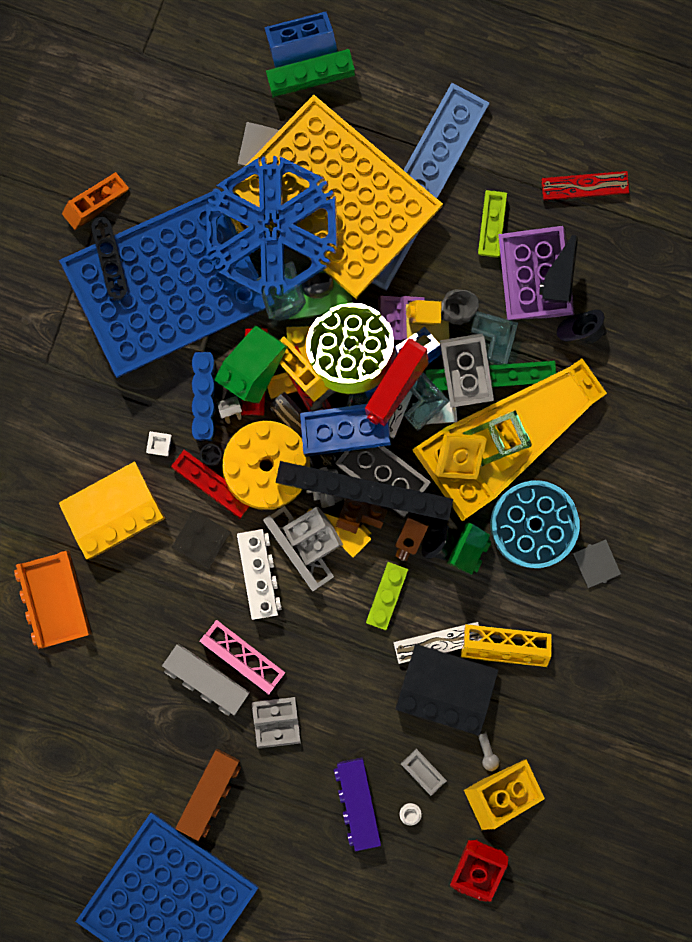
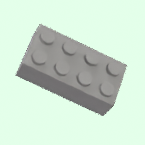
M384 446L344 451L335 463V466L349 476L424 492L431 483ZM393 509V510L396 511L398 514H400L402 517H405L406 514L408 513V512H404V511H399V510Z

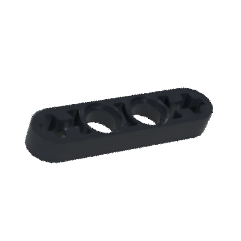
M98 217L92 222L91 228L107 294L112 300L120 301L126 296L127 286L112 226L107 218ZM98 223L107 226L104 231L105 237L110 236L111 238L97 240V238H101L100 230L95 229L98 227ZM104 243L111 244L113 247L112 252L109 254L102 253L100 250L101 245ZM108 264H115L118 267V272L110 275L106 272L105 268ZM120 277L121 280H117L118 288H123V290L120 291V295H116L115 292H111L114 289L113 281L108 282V280H115Z

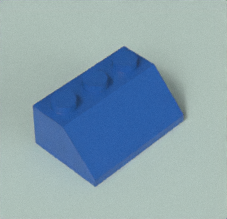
M326 11L264 27L275 68L338 52L334 32Z

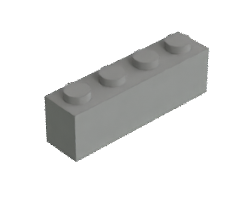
M180 644L175 646L162 665L166 669L164 672L173 679L176 677L184 681L182 683L183 686L191 691L194 689L202 693L200 695L202 699L210 704L214 701L220 705L218 709L228 716L230 713L236 714L250 693Z

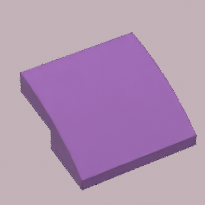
M378 297V312L389 322L394 340L405 341L407 339L406 304L415 300H424V297Z

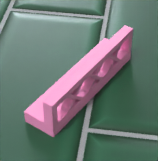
M218 620L214 622L200 640L202 644L268 694H270L285 674L282 669ZM217 626L225 632L226 641L217 642L210 637ZM228 635H230L234 640H228ZM239 642L242 645L243 654H232L229 643ZM226 643L227 649L224 648L221 644ZM245 648L252 653H245ZM256 655L259 658L260 667H249L246 656ZM243 656L244 662L241 661L238 657ZM262 661H264L269 666H263ZM273 668L279 673L272 684L264 678L263 669ZM255 670H261V675L258 674Z

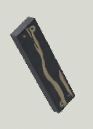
M284 391L268 407L284 425L294 430L302 439L300 413L303 412ZM338 452L313 456L322 468L327 467V469L341 457Z

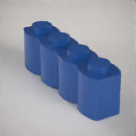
M195 352L192 359V367L195 373L192 380V390L195 395L192 401V412L195 416L192 423V434L197 441H212L215 436V424L212 419L215 415L213 396L216 386L213 375L216 363L211 352Z

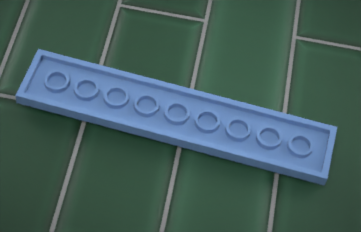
M451 83L404 168V171L435 198H438L489 106V102L454 83ZM418 233L371 283L387 291Z

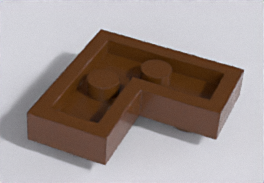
M346 499L335 527L356 534L360 522L381 529L388 510L377 505Z

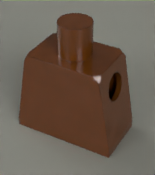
M409 513L395 545L398 547L397 558L407 561L410 553L416 554L427 531L431 517Z

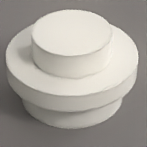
M405 804L400 810V819L406 825H415L421 819V810L416 804Z

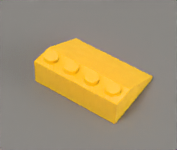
M136 462L125 466L59 502L71 531L87 560L98 556L165 519Z

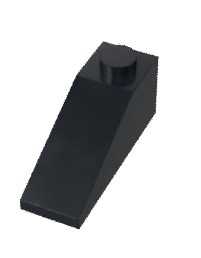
M576 235L570 237L546 274L544 282L540 283L539 295H543L542 299L544 301L571 304L578 244Z

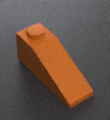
M115 172L68 201L62 215L73 229L76 230L91 221L126 193L129 187Z

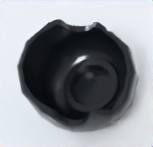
M318 273L301 284L302 292L307 297L313 299H322L328 296L334 288L333 279L326 273Z

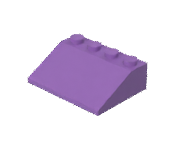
M557 226L498 234L507 320L574 315L572 295L571 304L544 301L542 299L543 295H539L540 283L544 282L546 274L567 243L565 228Z

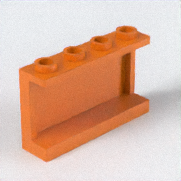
M63 551L55 555L16 565L17 569L14 570L17 582H21L22 591H20V596L23 604L26 603L28 611L25 614L28 624H32L34 632L31 633V638L34 646L37 645L38 649L92 634L70 551Z

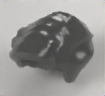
M454 289L447 292L443 301H441V320L458 325L470 322L479 307L478 297L467 290Z

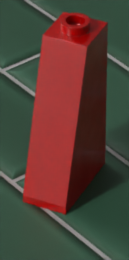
M411 338L407 339L365 407L367 419L375 425H378V423L383 426L386 425L428 366L427 348Z

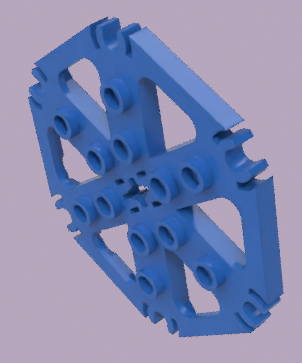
M273 156V163L270 165L267 164V158L262 157V166H260V158L258 157L216 185L224 190L223 192L219 189L213 190L219 195L216 201L208 199V202L215 206V208L209 207L206 204L207 254L210 256L209 259L211 261L217 258L220 259V263L215 266L220 274L263 296V290L267 296H270L271 288L276 287L277 295L281 296V286L284 288L283 294L286 295L326 269L327 266L321 264V260L327 264L331 263L329 259L325 258V254L329 251L334 254L336 253V250L329 246L330 244L338 248L337 200L332 190L328 193L323 192L324 188L329 185L327 181H324L323 177L281 156L280 164L277 156ZM291 172L309 182V188L283 204L282 177L285 173ZM251 175L259 176L260 207L235 195L233 192L236 185ZM319 209L327 210L328 234L325 238H320L296 226V224ZM221 215H226L248 226V228L223 244L218 242L217 219ZM271 215L273 222L277 224V227L273 228L272 233L269 228H266L267 225H270ZM284 245L309 257L312 261L310 268L293 279L285 277ZM261 247V279L253 281L235 270V266L239 261Z

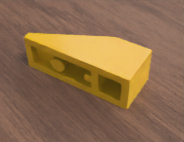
M283 337L279 341L288 347L279 364L315 402L329 388L325 386L322 378L314 371L307 360Z
M325 514L341 539L342 547L353 558L371 540L369 537L371 532L363 524L358 527L357 533L354 534L335 527L338 518Z

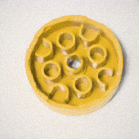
M274 421L254 422L235 433L227 444L223 456V476L228 489L241 503L260 510L277 509L292 502L303 489L276 484L275 482L280 461L310 467V457H305L303 454L301 437L290 427ZM262 461H269L272 464V469L267 472L263 471L260 468V463Z

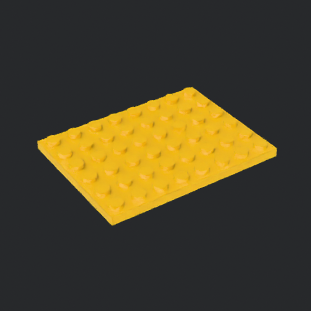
M315 95L246 164L248 165L259 157L260 166H262L261 159L266 157L267 164L270 165L273 163V156H277L280 164L281 156L323 177L324 181H327L329 185L324 188L323 192L328 193L332 190L337 200L338 248L330 244L329 246L333 247L336 253L334 254L329 251L325 254V258L329 259L331 263L327 264L322 260L320 263L327 266L323 271L356 299L443 206V203ZM291 172L285 173L282 177L283 204L309 188V182ZM251 175L236 185L233 192L235 195L260 207L259 176ZM319 209L297 223L296 226L320 238H325L328 234L327 210ZM271 215L270 225L274 228L277 227V224L273 222Z

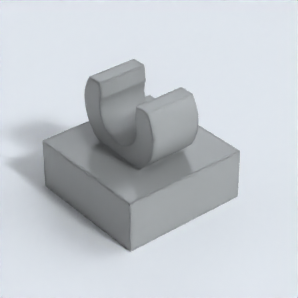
M237 396L217 402L221 418H225L228 424L230 423L229 416L234 414L237 415L238 420H241L240 412H242Z

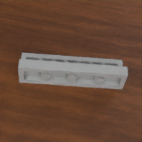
M284 506L271 516L266 517L263 521L310 589L314 591L332 579L334 575L322 558L318 560L321 565H316L315 562L309 565L312 566L311 572L305 566V563L300 558V553H296L289 543L287 535L285 537L282 533L283 527H278L273 520L284 512L289 519L288 524L294 521V518ZM314 567L323 568L328 576L317 583L312 576Z

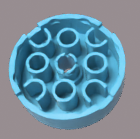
M527 481L510 488L499 498L492 511L490 528L493 541L505 558L522 567L543 568L561 561L570 553L579 535L580 520L573 500L564 490L545 481ZM533 518L538 519L541 523V527L537 531L532 530L529 525L530 520Z

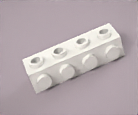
M263 529L238 533L237 538L251 618L254 620L276 616L278 611L282 609L280 598H275L274 589H278L276 576L271 575L270 568L274 567L272 554L268 555L267 546H270L269 534H264Z

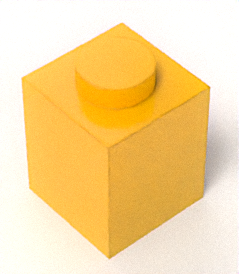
M424 300L409 302L406 312L409 324H441V302Z

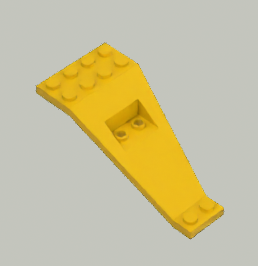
M580 359L570 367L445 427L415 447L413 452L443 495L453 499L452 507L460 519L464 521L495 499L578 417L607 393L585 361ZM444 433L479 435L487 439L477 479L438 477L435 474Z

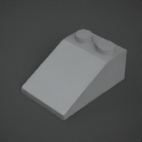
M476 334L439 340L450 406L457 407L494 401L484 335Z

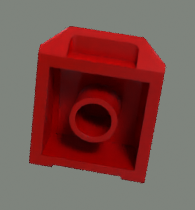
M469 840L459 860L450 886L456 891L480 901L491 902L507 868L509 857L502 850L495 849L478 840Z

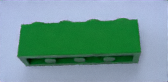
M346 49L266 70L272 97L355 76V68L350 50Z

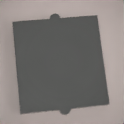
M606 539L594 545L588 544L587 548L573 553L587 588L599 583H606L607 580L621 575Z

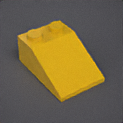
M527 759L484 778L464 790L482 830L496 829L545 799Z

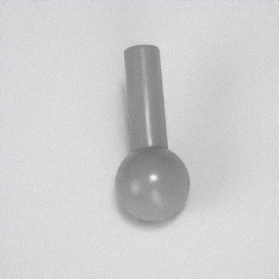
M481 731L479 740L484 753L482 765L486 770L494 771L499 767L500 761L492 753L486 731Z

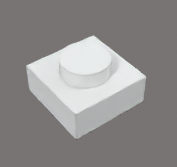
M150 431L146 453L169 456L172 435Z

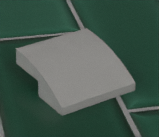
M247 122L238 165L245 166L279 130Z
M315 507L283 527L291 546L297 547L305 565H311L343 545L334 527L319 507Z
M295 697L252 702L258 749L301 743Z

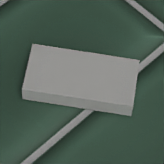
M417 749L401 763L430 796L447 781Z

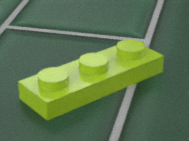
M485 191L478 255L497 258L500 256L498 234H502L507 198V193Z
M390 562L387 563L366 621L367 624L387 630L408 571L407 568Z

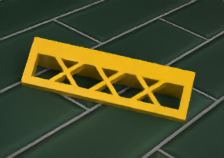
M465 624L461 658L547 667L551 659V634ZM469 632L478 633L482 639L479 641L469 640ZM499 635L504 641L494 643L490 637ZM520 637L524 640L525 644L522 646L515 645L512 639ZM537 639L546 640V649L538 648L533 642Z

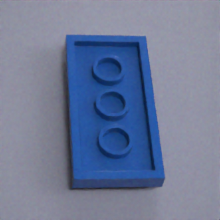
M367 404L300 413L303 454L305 457L391 445L389 421L385 426L379 423L375 425L370 422L365 412Z

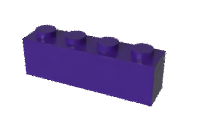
M363 757L338 762V768L334 769L336 782L341 781L342 790H338L340 802L346 805L347 811L343 812L345 825L350 824L351 833H347L349 845L354 846L355 851L381 846Z

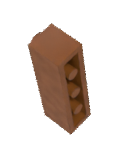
M219 749L215 750L175 828L176 830L199 841L201 836L206 837L211 827L208 824L211 816L215 818L221 808L218 805L220 798H226L231 788L228 785L231 777L235 779L241 769L238 766L240 760Z

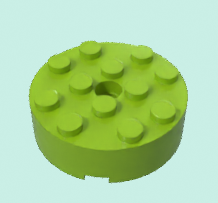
M348 303L330 308L329 312L315 320L307 336L306 350L310 365L322 378L326 387L340 393L356 394L375 388L381 383L396 358V346L389 322L381 316L380 312L363 304Z

